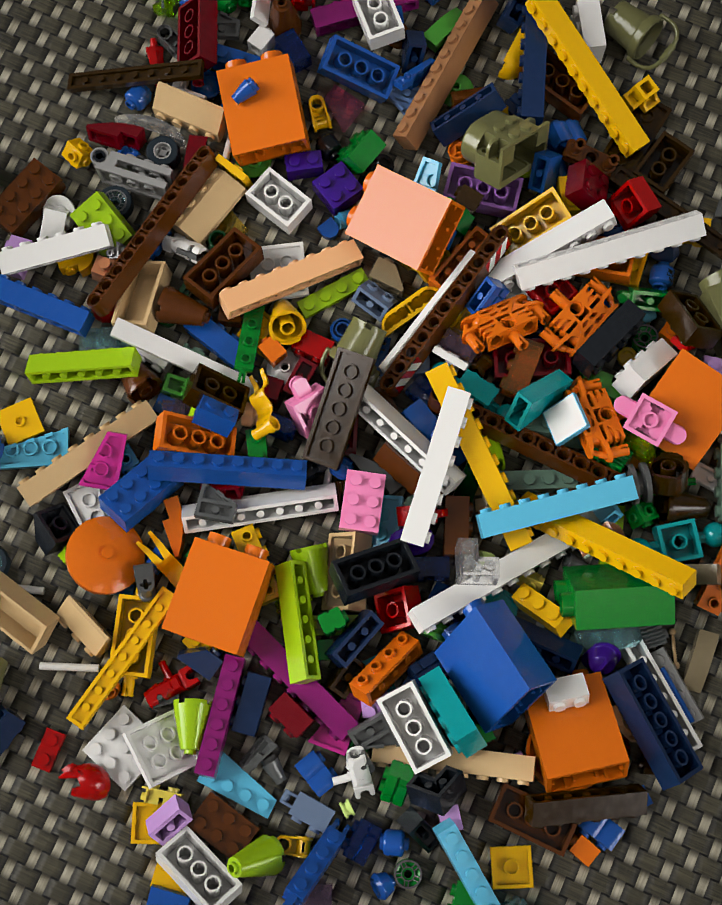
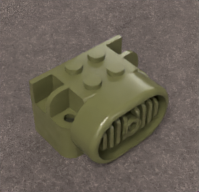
M494 110L474 121L469 126L462 140L461 154L465 160L475 164V178L500 190L530 171L535 153L547 149L550 121H545L537 126L536 120L532 117L524 120L516 115H508L502 111Z

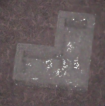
M478 538L457 539L455 545L456 585H497L500 578L499 557H480Z

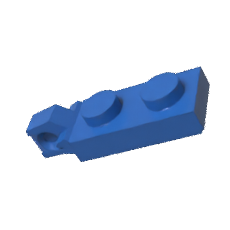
M430 57L405 72L404 76H399L394 80V87H397L400 91L405 89L412 90L423 82L435 60Z

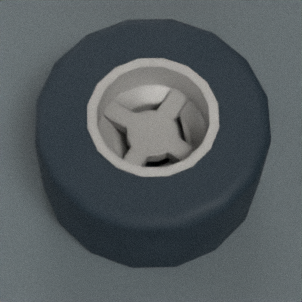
M159 136L151 140L147 146L146 155L154 164H165L171 167L172 170L178 167L181 154L177 143L172 138Z

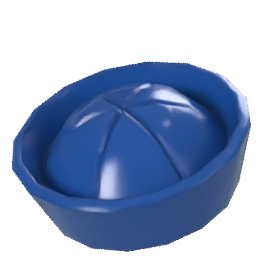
M211 70L204 72V86L202 85V87L193 86L191 81L192 91L205 95L207 100L215 98L220 92L216 72Z

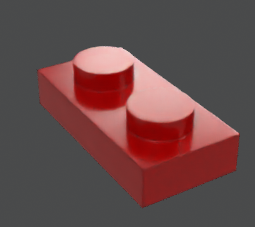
M47 727L31 766L51 773L67 735Z

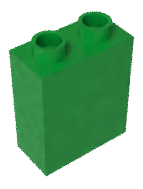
M610 564L562 567L563 580H554L553 582L555 604L560 605L561 617H570L576 630L675 624V596L639 578H635L631 574L619 570Z

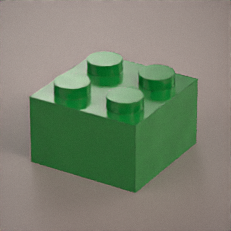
M372 129L362 130L360 133L356 132L349 139L350 143L348 146L340 149L336 161L338 163L342 161L353 175L362 173L385 148L386 144Z

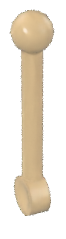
M670 628L668 632L671 635L673 663L676 669H679L680 664L677 662L675 644L676 630Z

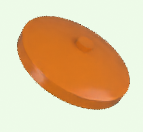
M108 516L89 519L76 528L66 545L65 561L68 572L80 587L91 593L99 595L119 593L135 582L133 565L144 564L145 553L136 544L138 541L142 544L143 542L134 528L126 533Z

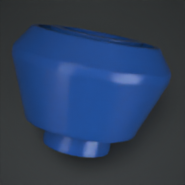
M339 318L331 324L330 334L335 341L339 342L351 320Z
M343 457L339 471L329 468L330 473L342 481L346 480L347 469L354 470L353 461Z
M386 872L373 873L370 878L371 887L378 899L386 900L394 892L396 882L391 874L388 875Z

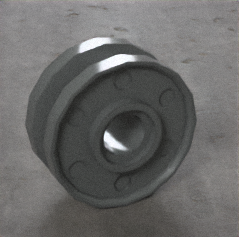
M645 462L638 463L637 472L633 464H627L625 467L626 477L633 475L639 499L631 500L630 502L632 505L639 504L640 495L645 503L652 502L653 487L647 464Z

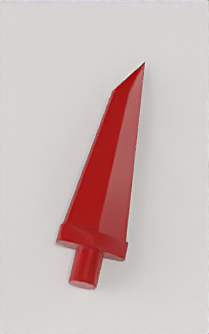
M151 38V46L146 47L150 65L164 63V47L158 46L157 38Z

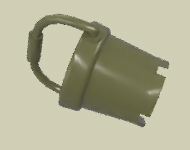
M625 0L620 1L614 7L617 9L614 14L610 13L604 23V32L626 50V55H628L626 61L636 68L652 70L665 63L676 49L675 46L679 40V29L676 23L663 13L659 16L649 15ZM663 21L668 22L673 27L675 36L672 44H669L659 57V60L649 66L641 65L634 61L647 53L657 40L663 27Z
M353 316L338 344L332 346V348L326 347L321 357L319 371L324 382L326 383L328 379L324 373V363L328 354L334 359L338 347H342L374 358L377 361L387 331ZM375 364L371 376L374 377L369 384L372 388L380 375V371L377 370Z

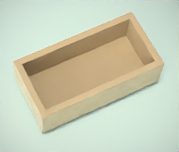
M166 261L146 262L118 300L111 320L113 326L119 317L155 334L158 324L155 319V313L160 311V305H157L163 289L165 287L168 288L173 275Z
M0 571V630L33 655L46 645L60 617Z

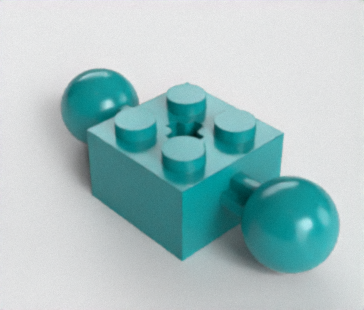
M439 362L432 367V369L446 362ZM469 369L465 371L460 379L455 376L457 383L461 382L465 391L471 393L470 398L474 399L473 403L504 418L506 417L511 405H499L494 402L500 390L493 383L487 382L476 372H472Z
M695 518L653 527L654 541L648 542L643 538L632 539L678 562H684L704 557L701 547L702 543H706L711 547L722 546V524L712 522L706 525L702 532H698ZM675 538L681 542L678 547L674 544Z

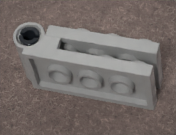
M102 147L93 149L90 154V159L102 183L121 186L128 191L161 200L176 180L171 167L165 164H154L149 159L141 160L132 154L127 153L125 155L112 150L109 155L108 151Z

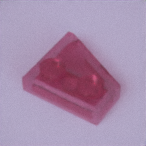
M336 84L325 97V102L331 109L332 115L337 120L343 133H345L365 107L363 102Z

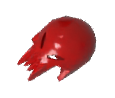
M89 762L80 765L71 763L62 769L63 774L58 777L59 779L77 778L80 786L72 788L71 796L85 800H102L111 789L109 773L96 763Z

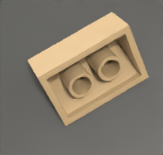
M69 595L56 613L60 617L58 622L65 629L68 627L73 632L71 636L78 643L81 641L86 646L84 650L91 657L100 658L112 646L113 637L76 598Z

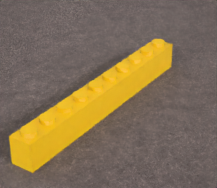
M527 0L525 3L527 11L533 16L538 28L547 37L548 43L554 48L558 58L566 66L569 75L578 84L579 90L583 92L589 105L595 110L599 120L607 128L610 137L614 139L620 152L627 158L650 142L649 138L558 0Z
M448 362L425 372L441 407L448 386L465 391L462 383H457L455 376L458 374L453 364L449 366ZM472 405L471 410L467 409L464 416L468 418L465 429L461 428L458 435L462 437L460 447L492 511L498 510L499 505L509 502L511 506L516 505L517 497L513 489L509 490L506 485L509 482L505 472H500L497 466L500 464L496 454L491 453L489 447L492 445L487 435L483 437L480 431L483 429L479 418H474L472 414L474 407ZM531 526L502 533L510 551L533 542L532 536H534Z
M527 491L519 500L530 497V501L537 500L538 497ZM578 514L532 526L536 530L561 540L567 545H571L682 600L696 585L697 570Z

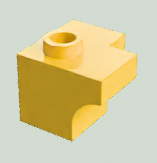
M647 75L626 92L622 99L631 111L639 107L645 114L660 102L657 95L660 89L652 78Z

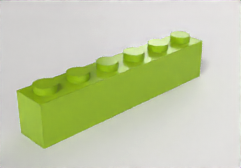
M136 347L39 353L29 355L25 374L32 384L138 377L142 358Z
M289 560L275 566L290 684H307L320 680L321 674L305 561Z

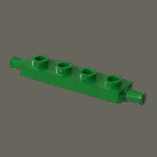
M265 305L244 313L234 369L239 371L238 383L241 381V376V383H245L246 373L253 372Z

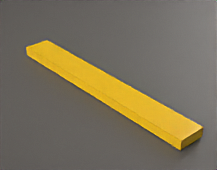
M164 586L161 587L66 719L81 730L85 729L165 619L174 593Z

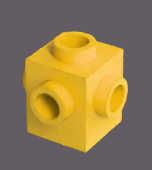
M81 138L67 141L61 155L71 166L78 169L90 165L92 162L90 154L93 149Z

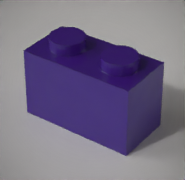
M321 150L284 155L288 181L319 177L324 173Z

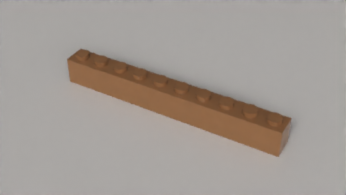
M469 0L463 9L462 14L455 23L453 30L393 134V137L404 149L418 150L431 127L430 122L435 120L499 4L496 0Z

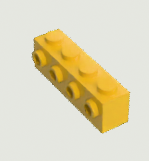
M253 524L231 532L238 551L244 553L246 544H251L268 551L266 545L262 546L259 540L263 538L259 528H254ZM274 571L262 606L279 600L277 582L274 577L276 571Z

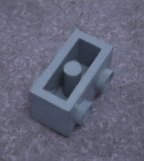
M370 280L361 284L351 299L352 302L379 322H382L386 313L398 303V300L392 294L385 292L377 283Z

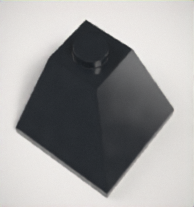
M65 502L33 514L35 540L45 556L63 549L67 545L72 533L79 526Z

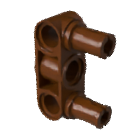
M578 138L577 140L568 139L562 153V159L570 164H575L589 156L592 164L607 175L608 178L619 164L618 162H620L618 155L612 154L609 156L586 145V141L583 138Z

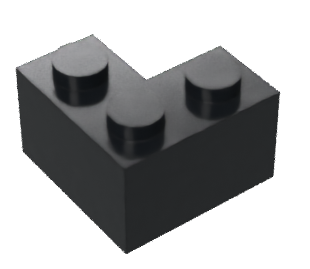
M448 765L435 778L419 772L406 784L411 804L441 816H445L467 790L463 771Z

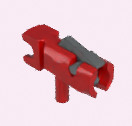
M163 660L158 665L165 676L163 678L164 681L159 684L155 683L143 694L150 708L157 709L173 704V700L179 699L181 693L195 688L201 684V681L198 678L188 679L189 674L194 671L189 666L180 669L178 673L173 675L166 661Z

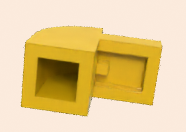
M96 252L58 262L59 270L63 275L67 276L74 275L79 271L82 277H86L91 274L97 257Z

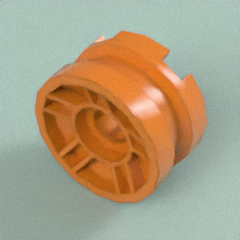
M459 139L453 141L448 147L451 162L471 165L472 163L465 160L461 154L462 141Z

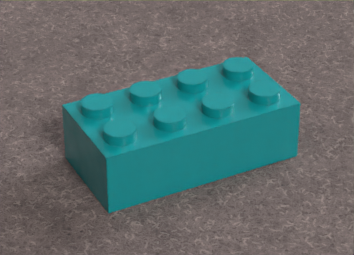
M439 666L418 678L422 684L419 689L459 754L463 752L465 757L468 758L488 746Z

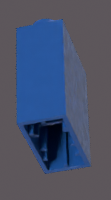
M479 598L464 607L462 612L465 618L462 622H456L443 631L442 636L445 641L434 653L486 734L513 724L557 679L505 601L501 599L485 603L483 598Z

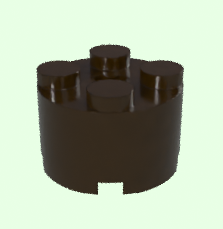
M663 452L661 456L656 458L653 456L649 460L648 468L652 480L653 494L674 498L680 497L688 486L689 464L683 460V456L673 452Z

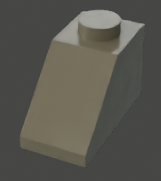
M378 257L369 274V280L377 283L380 288L402 298L404 288L396 265L388 258Z

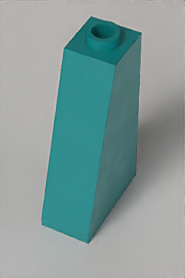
M558 369L519 390L504 420L518 432L540 416L542 412L563 398V392L570 389L574 380Z

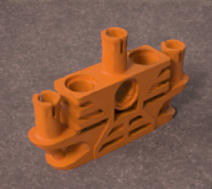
M594 276L571 301L557 288L553 291L549 298L563 310L539 335L553 347L551 351L570 353L569 357L576 353L619 306V303L615 304L611 293L612 287L607 288ZM605 299L609 303L610 308L604 304ZM595 303L596 305L591 309L590 306ZM570 309H574L577 314L572 313ZM582 315L584 318L580 321L578 318ZM571 327L573 330L568 334L567 330ZM566 342H569L574 347H567V345L564 344Z
M519 294L465 317L460 324V328L463 331L461 341L465 345L468 344L476 354H479V351L480 353L483 352L485 347L490 352L511 342L519 351H523V349L525 350L529 346V342L524 336L538 330V320L542 325H545V322L548 324L551 321V316L543 309V302L538 300L528 301L526 295Z
M599 378L584 382L578 379L576 385L570 391L565 390L563 392V399L571 393H576L591 427L578 435L587 458L593 459V456L604 459L608 463H612L615 458L629 456L630 448L627 443L623 444L626 435L620 423L621 420L628 418L615 411L606 388H602Z

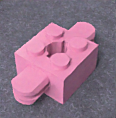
M294 376L289 382V387L294 396L284 403L299 434L308 439L325 387L318 383L310 386L306 378Z
M642 393L638 402L628 396H620L615 400V411L628 418L622 428L656 447L659 446L662 439L674 445L685 441L687 436L685 429L673 422L678 414L677 411Z

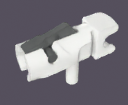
M175 233L174 237L166 235L162 241L163 250L169 253L175 252L177 255L195 264L204 257V252H209V249L206 248V242L202 245L190 241L178 233Z
M362 746L351 747L346 752V768L349 772L332 777L333 785L352 781L356 799H360L361 792L365 790L369 791L371 795H375L371 773L375 771V765Z

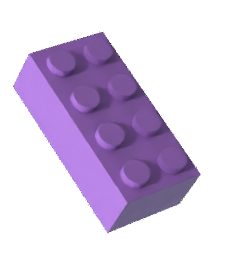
M451 162L443 196L451 197L455 200L454 193L458 186L463 187L466 184L485 195L476 212L504 219L517 209L524 178L519 177L498 190L475 178L474 167Z

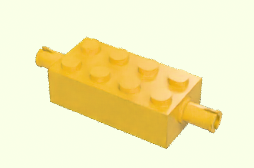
M137 586L136 594H119L110 657L150 604V602H144L139 598ZM158 628L122 676L124 679L121 696L134 697L135 679H151Z

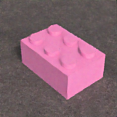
M347 469L339 530L378 535L386 481L385 474Z

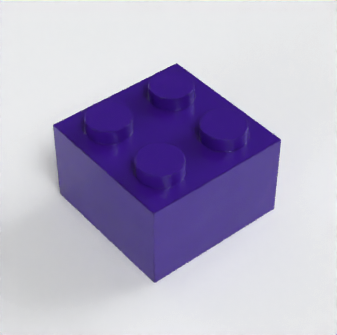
M342 161L312 181L313 191L333 216L337 215L338 212L345 211L358 202L364 194L362 185Z

